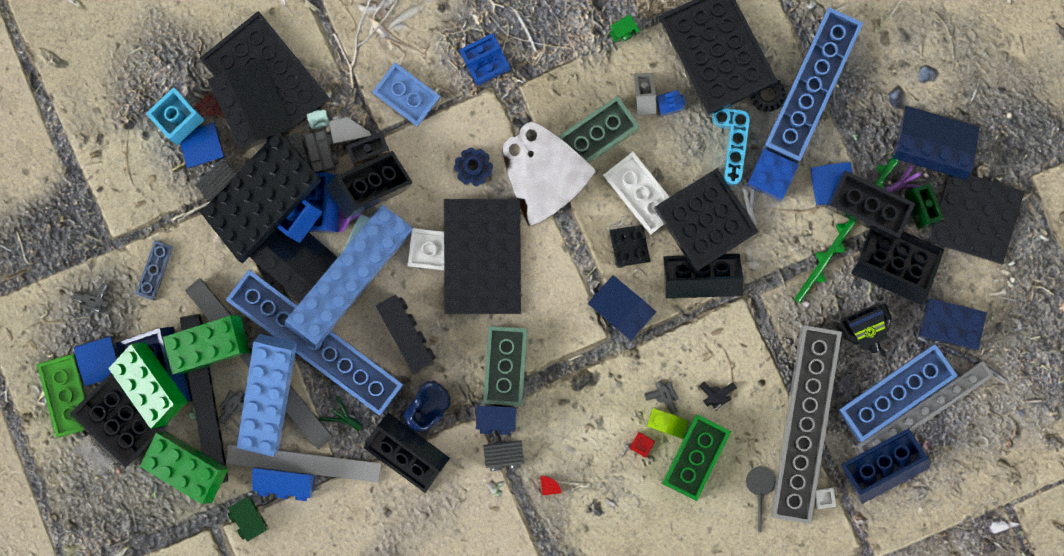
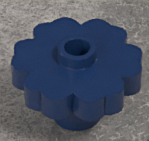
M474 148L463 150L461 157L455 159L454 170L458 173V180L464 185L472 183L475 187L485 184V177H490L493 169V164L488 162L490 159L489 154L485 153L482 149L477 151ZM475 164L477 169L470 170V166Z

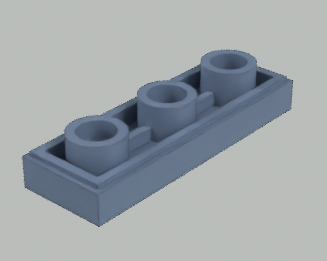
M154 241L135 293L136 295L155 301L174 248L173 246ZM153 267H156L157 271L153 274L151 270Z

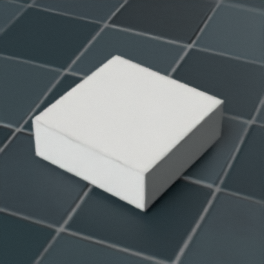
M833 487L816 490V509L836 507Z

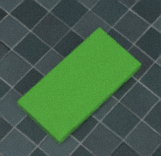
M75 354L37 364L56 438L84 431L70 417V413L86 398Z

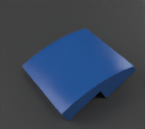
M493 33L459 49L477 86L511 70Z
M215 122L195 128L180 143L188 169L225 158Z
M851 162L810 168L816 206L827 205L840 174L845 170L852 173Z
M111 336L74 346L75 356L85 386L101 382L111 373L108 368L117 360V351Z

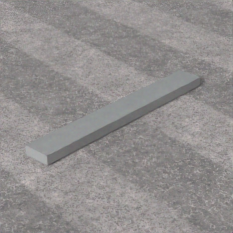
M984 360L980 361L869 438L855 445L861 454L908 428L912 432L994 377Z
M228 445L226 464L378 483L381 471V463L277 451L273 457L239 449L237 445Z

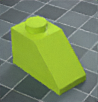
M652 408L646 427L683 439L688 420Z

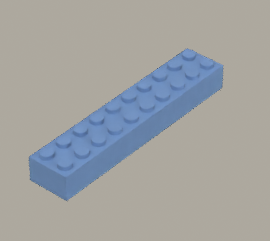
M251 270L246 272L227 297V302L259 326H262L274 337L297 342L296 353L379 416L383 415L404 387L401 382L333 331L329 332L316 349L308 345L285 326V320L298 305Z

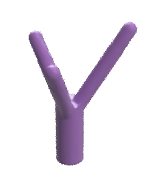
M910 165L899 181L885 187V189L894 192L901 188L922 186L906 184L919 177L921 173L918 172L907 178L913 169V165Z

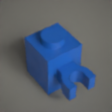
M679 90L656 96L660 117L682 112L683 106L686 105L684 95H680Z

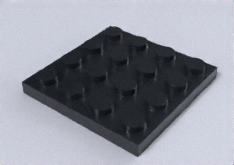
M718 168L654 207L695 272L759 232Z
M948 175L939 204L944 219L933 225L928 242L1002 265L1025 191L973 175H969L966 180Z

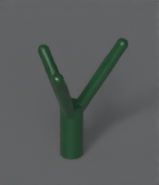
M336 396V400L344 414L335 409H332V412L341 418L319 417L320 421L347 423L357 431H360L363 426L349 416L339 396Z

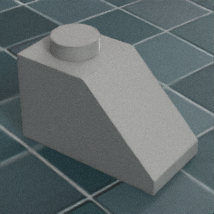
M633 74L637 115L656 114V93L653 74Z
M343 115L333 117V120L329 121L335 146L357 142L372 136L368 130L348 117L344 118Z

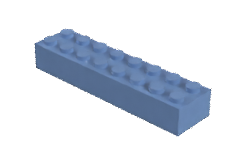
M828 7L763 149L797 164L801 161L862 28L863 22Z
M382 204L285 320V326L312 348L316 349L408 239L413 227Z

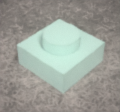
M316 110L307 114L311 130L330 126L326 110Z

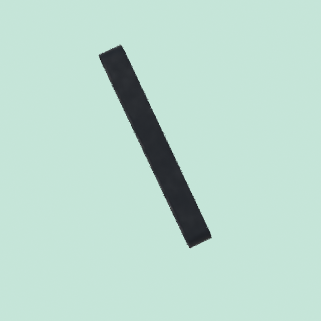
M193 314L180 317L181 331L202 325L201 315ZM210 366L189 372L201 449L203 454L227 467ZM228 471L222 483L228 482Z

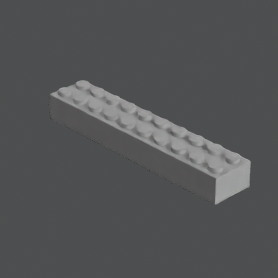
M801 326L770 517L811 524L842 335L841 331Z

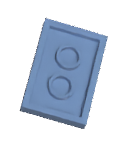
M397 63L391 66L372 91V94L416 127L421 124L441 98Z

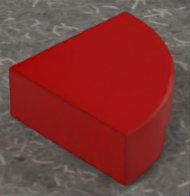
M540 476L542 495L562 493L560 486L555 480L550 477Z

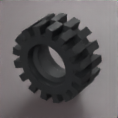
M778 80V84L770 87L775 91V98L773 100H763L761 92L750 97L754 107H758L757 109H761L763 112H772L782 105L785 100L786 91L784 90V84L782 85L780 80Z

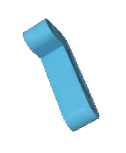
M725 108L713 114L712 122L716 127L730 129L723 178L729 186H735L742 178L750 119L745 111ZM719 113L724 114L726 121L719 122L716 115ZM742 116L745 119V124H737L735 118ZM740 135L743 142L740 144L735 143L733 136ZM733 153L738 154L740 161L736 163L731 161L730 155ZM732 168H736L734 176L737 178L734 181H731V177H728L732 173Z

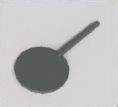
M764 467L752 469L746 477L747 488L753 494L758 495L759 533L762 532V495L771 492L775 483L772 472Z

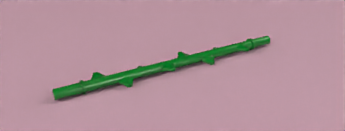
M890 158L887 165H878L876 169L880 176L874 184L885 189L883 183L895 166L898 165L899 160ZM848 220L846 224L837 223L836 228L839 235L827 252L816 253L819 264L794 298L797 303L800 304L809 290L813 288L812 286L815 282L824 283L826 281L822 271L835 253L846 252L843 241L856 222Z

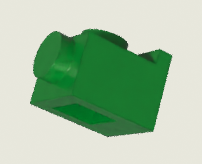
M629 14L610 25L609 35L613 42H619L620 40L625 42L633 36L632 33L638 35L640 30Z

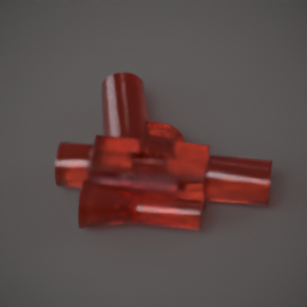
M208 92L195 105V108L202 117H205L207 114L209 116L218 114L225 119L220 106H218L216 97L213 98Z

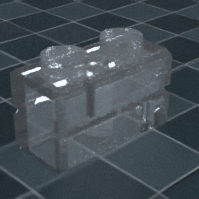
M87 435L74 448L100 476H106L118 464L90 435Z

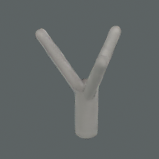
M743 188L746 207L741 202L740 204L754 225H758L753 211L755 190L751 189L749 202L747 190Z

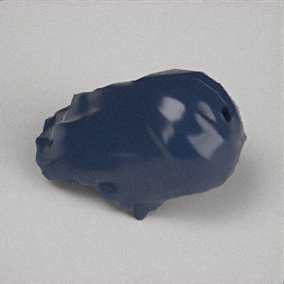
M435 380L426 381L420 388L414 401L403 413L405 423L412 430L418 432L426 431L443 418L445 410L449 408L451 403L450 395L443 385Z

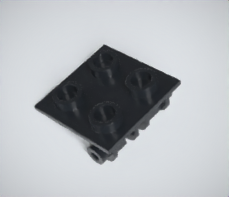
M642 225L609 230V237L612 243L611 248H613L612 253L614 254L617 268L651 262Z

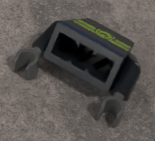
M881 293L882 301H878L876 295H874L873 302L875 305L844 317V321L841 320V313L836 311L837 315H839L838 320H834L830 315L831 322L837 324L838 330L842 332L845 339L854 345L859 344L862 348L869 346L871 353L881 351L882 348L879 342L887 338V332L892 320L888 306L884 304L886 299L884 293Z

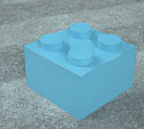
M174 87L146 113L164 135L176 145L181 143L205 120L183 94Z

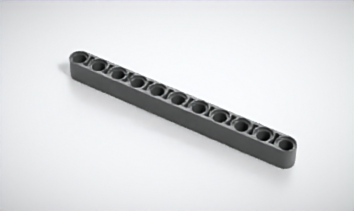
M201 278L197 279L185 290L210 322L232 316ZM245 331L246 339L249 343L252 338ZM251 353L240 356L245 364L250 367ZM290 385L286 413L319 450L333 436Z

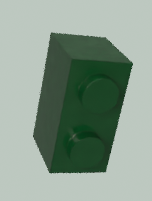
M930 183L915 187L904 194L905 199L915 203L911 214L918 230L932 226L944 219Z
M247 496L228 508L229 513L227 514L232 523L236 522L239 529L237 532L242 540L246 539L248 542L269 530L251 496Z

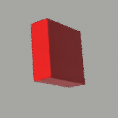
M638 432L629 449L646 458L655 441Z

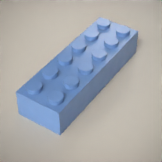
M259 334L254 340L237 448L273 457L279 450L297 342Z
M933 344L840 407L837 411L859 442H863L958 375L937 345Z

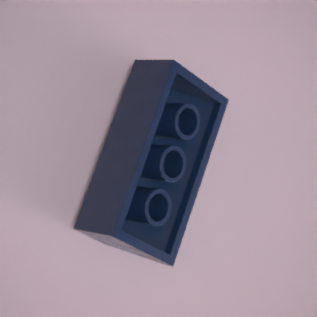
M909 428L841 464L852 489L862 504L930 468L929 458Z

